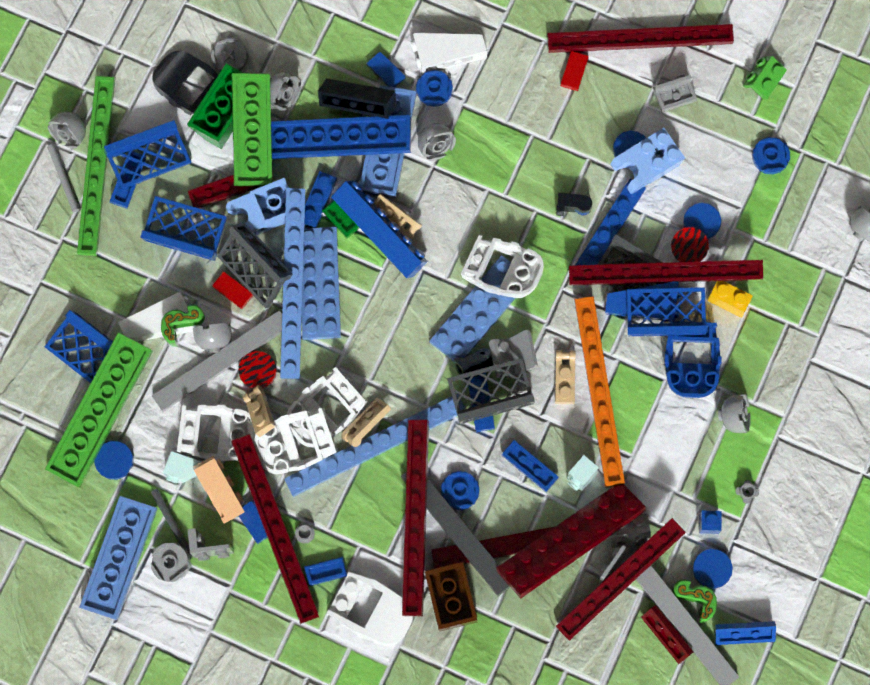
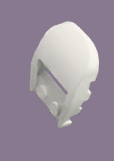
M478 235L461 272V276L486 292L522 298L529 295L537 287L543 274L544 264L537 252L529 248L525 249L519 246V243L513 241L508 243L497 238H493L492 241L484 240L482 236ZM494 250L514 256L500 288L484 283L481 280Z
M337 367L333 368L334 372L328 376H322L310 387H306L302 391V395L297 401L293 402L287 414L322 408L315 401L314 397L327 386L350 412L338 426L325 412L333 437L348 427L368 402ZM305 418L290 423L292 434L304 446L314 447Z
M198 405V408L182 406L177 453L202 460L214 456L216 460L238 461L231 441L250 434L254 444L256 434L250 414L241 409L225 407L226 405ZM201 414L221 417L217 454L197 452Z
M325 408L281 416L274 421L275 427L261 437L255 435L254 446L262 467L273 474L305 469L339 451L325 414ZM305 418L317 455L301 460L290 423Z
M348 572L331 607L327 611L329 616L334 617L340 624L360 638L368 639L383 646H393L399 643L405 637L413 621V617L402 616L403 597L378 581ZM365 584L383 594L365 628L347 618Z

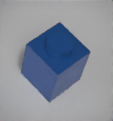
M702 510L699 514V534H719L722 531V511Z

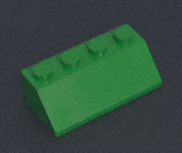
M227 63L187 123V126L204 140L220 149L223 148L233 132L232 73H243Z

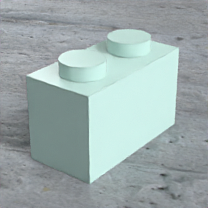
M583 455L568 472L567 480L569 481V486L576 491L579 489L582 492L597 475L599 467Z

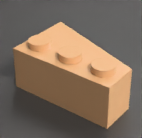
M211 456L195 465L193 470L225 524L245 512L241 504L244 500L239 492L235 493L232 489L234 483L230 476L225 477L222 471L225 467L221 460H216L214 456Z

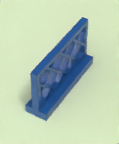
M174 120L104 146L105 155L111 164L121 190L191 164ZM175 135L177 139L175 147L165 143L167 137ZM155 142L161 145L158 154L148 150L151 143ZM163 146L173 150L170 159L160 155ZM133 150L143 151L140 160L130 156ZM175 152L183 154L185 161L179 163L172 160ZM146 153L156 157L153 165L143 162ZM117 156L126 158L123 167L116 165L113 158ZM158 158L168 162L166 168L160 169L155 167ZM128 160L139 163L135 172L125 168ZM141 165L151 168L148 175L138 174ZM123 171L133 175L132 180L123 184L121 179Z
M155 196L145 229L142 230L140 238L149 243L215 261L227 216ZM159 202L165 203L169 209L160 215L156 210ZM183 208L187 215L177 220L173 211ZM171 213L175 221L165 226L161 217ZM196 213L202 214L204 220L195 225L190 216ZM189 218L192 227L183 231L179 222ZM214 218L221 219L220 226L212 230L208 221ZM159 219L163 228L157 231L150 230L152 222ZM207 223L210 232L200 236L197 227ZM177 224L181 233L171 236L167 229ZM195 229L199 238L193 241L187 240L185 234ZM211 234L215 238L213 247L206 246L203 241L204 238Z
M705 287L627 289L628 337L706 335ZM693 292H701V300L697 305L688 299ZM654 293H659L664 298L657 306L649 300ZM673 293H679L683 297L677 305H674L668 299ZM631 294H640L645 299L636 306L631 302ZM666 300L674 307L667 316L659 309ZM685 300L694 307L687 315L678 308ZM646 301L654 307V310L648 316L639 309ZM631 305L635 308V310L632 313ZM696 309L702 315V322H693L688 316ZM656 310L665 317L660 323H654L649 319ZM675 310L684 316L679 323H674L668 318ZM636 311L645 317L640 324H632V315ZM685 319H687L690 323H683V322H684Z
M69 310L65 315L66 319L45 345V348L91 383L93 379L89 376L93 375L94 378L97 373L95 361L104 360L113 341L78 313ZM70 323L74 326L75 335L65 336V328ZM87 336L89 346L80 347L79 337ZM75 337L76 348L67 349L66 339ZM62 339L63 350L56 351L51 347L56 340ZM101 347L104 357L94 359L93 348ZM90 349L91 359L81 361L80 350ZM77 351L78 361L70 362L67 352ZM91 362L92 373H84L82 371V363Z

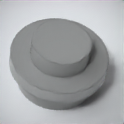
M301 524L297 527L295 536L299 542L309 543L314 539L315 531L311 525Z

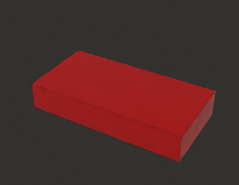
M571 51L561 81V87L575 91L579 90L589 59L588 55Z
M225 272L212 285L216 291L241 310L253 297L248 289Z

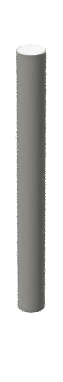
M50 144L47 148L72 212H78L80 209L55 145Z

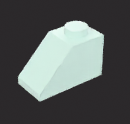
M171 451L163 474L167 477L166 480L177 484L180 481L184 483L197 477L193 467L201 463V461Z

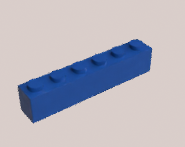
M345 181L331 198L406 278L414 277L428 262L424 258L425 254L412 245V240L399 231L400 227L386 217L387 213L374 204V199L361 190L362 186L358 182Z

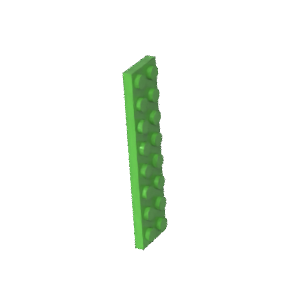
M119 332L117 333L45 470L77 487H81L153 350Z

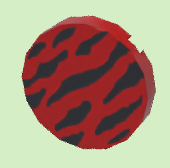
M694 227L679 230L673 236L671 242V251L679 262H701L707 256L709 250V241L706 235L700 229Z
M254 351L242 358L238 373L241 381L247 387L253 389L260 385L264 389V387L273 383L277 374V367L269 354Z

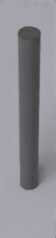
M154 489L151 491L153 498L177 541L188 551L190 558H192L188 542L159 490Z

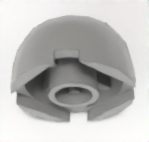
M287 72L274 74L270 78L271 105L280 111L287 110L286 107L289 104L293 106L301 92V87L298 83L300 80Z
M58 113L48 123V131L57 142L60 140L66 142L64 146L67 148H77L85 137V125L82 118L76 113Z
M440 123L427 125L418 136V148L422 155L430 161L445 157L446 154L444 153L449 149L452 151L456 144V137L451 130Z
M860 205L851 218V227L855 231L853 235L860 241L865 239L870 242V213Z
M230 323L209 324V326H204V328L203 326L192 328L196 344L202 349L209 350V353L221 352L220 348L227 346L231 340Z
M747 395L730 396L722 404V409L718 410L719 421H723V425L728 431L733 433L749 432L751 414L748 413L747 407H750Z

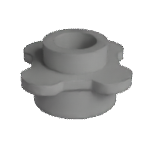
M746 480L741 487H737L735 490L736 494L741 496L745 504L750 503L753 497L759 495V490L749 480Z

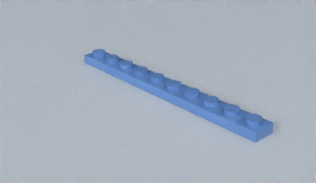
M286 188L284 265L293 275L290 280L285 281L283 284L281 379H300L306 190L298 188Z
M451 396L362 440L358 447H347L284 478L292 496L295 497L408 441V420H428L430 430L457 417L453 398ZM460 399L458 403L460 411L465 410L466 408Z

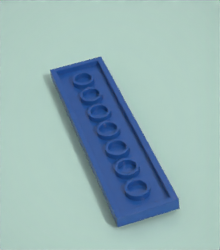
M397 115L390 116L388 119L381 117L271 121L272 159L411 153V116Z

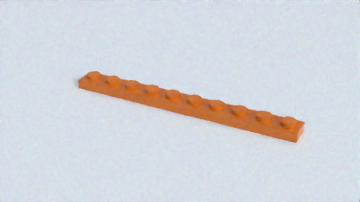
M594 296L578 298L574 302L605 487L625 484L597 313Z

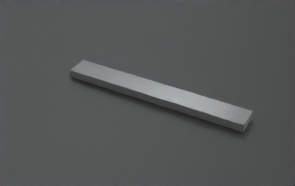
M277 311L222 348L221 352L213 354L153 394L152 397L162 412L235 365L248 353L254 352L281 334L282 313Z
M653 567L647 568L636 579L637 582L694 651V654L719 685L732 684L739 678L737 673Z

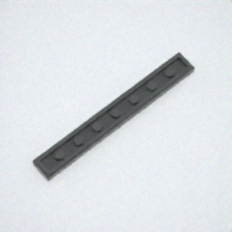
M407 472L401 475V479L405 482V484L407 479ZM427 478L426 509L494 593L500 596L510 586L498 574L496 567L499 565Z

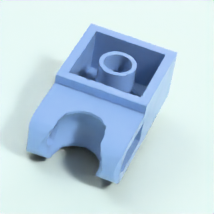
M662 128L615 157L610 165L616 171L628 168L633 172L634 179L626 187L633 194L680 166L685 157L665 128Z
M285 178L250 191L249 194L228 202L226 205L227 212L231 215L246 214L248 220L245 224L256 235L284 225L286 188H289Z

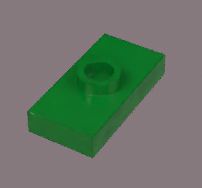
M335 201L322 210L324 215L346 239L360 229Z

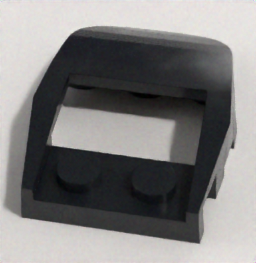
M175 51L168 54L159 63L153 72L152 79L155 89L172 106L180 108L184 113L191 116L200 105L218 77V74L210 65L185 51ZM199 67L214 79L195 102L190 105L175 93L193 71Z

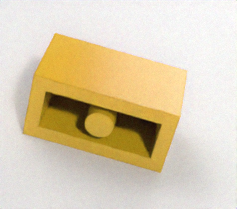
M717 281L708 298V302L742 318L753 295L724 281Z

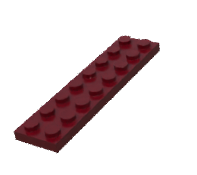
M625 484L615 485L496 567V570L521 599L646 511V506Z

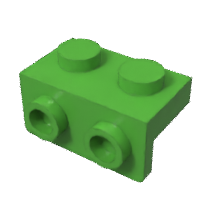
M773 56L759 58L755 68L746 76V81L743 84L745 88H752L762 99H768L787 71Z

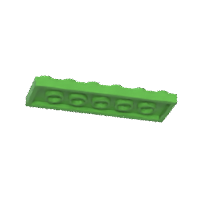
M232 73L234 186H265L272 183L270 74Z

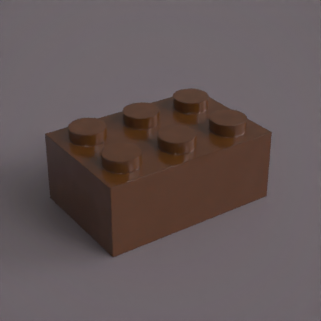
M463 562L424 571L439 632L478 623Z

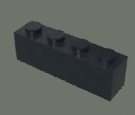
M326 78L318 90L319 106L388 119L397 106L394 90Z

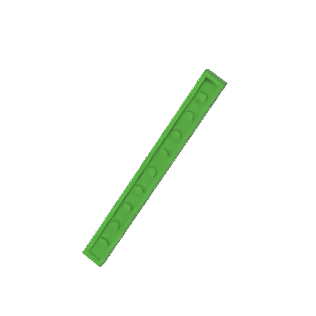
M96 76L77 248L78 255L97 256L107 165L104 146L109 145L115 88L114 77Z

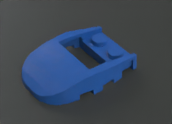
M706 322V335L668 336L665 351L666 374L669 388L676 395L685 398H703L715 391L719 382L720 365L722 364L720 342L716 335L717 323ZM673 342L711 343V364L673 363Z

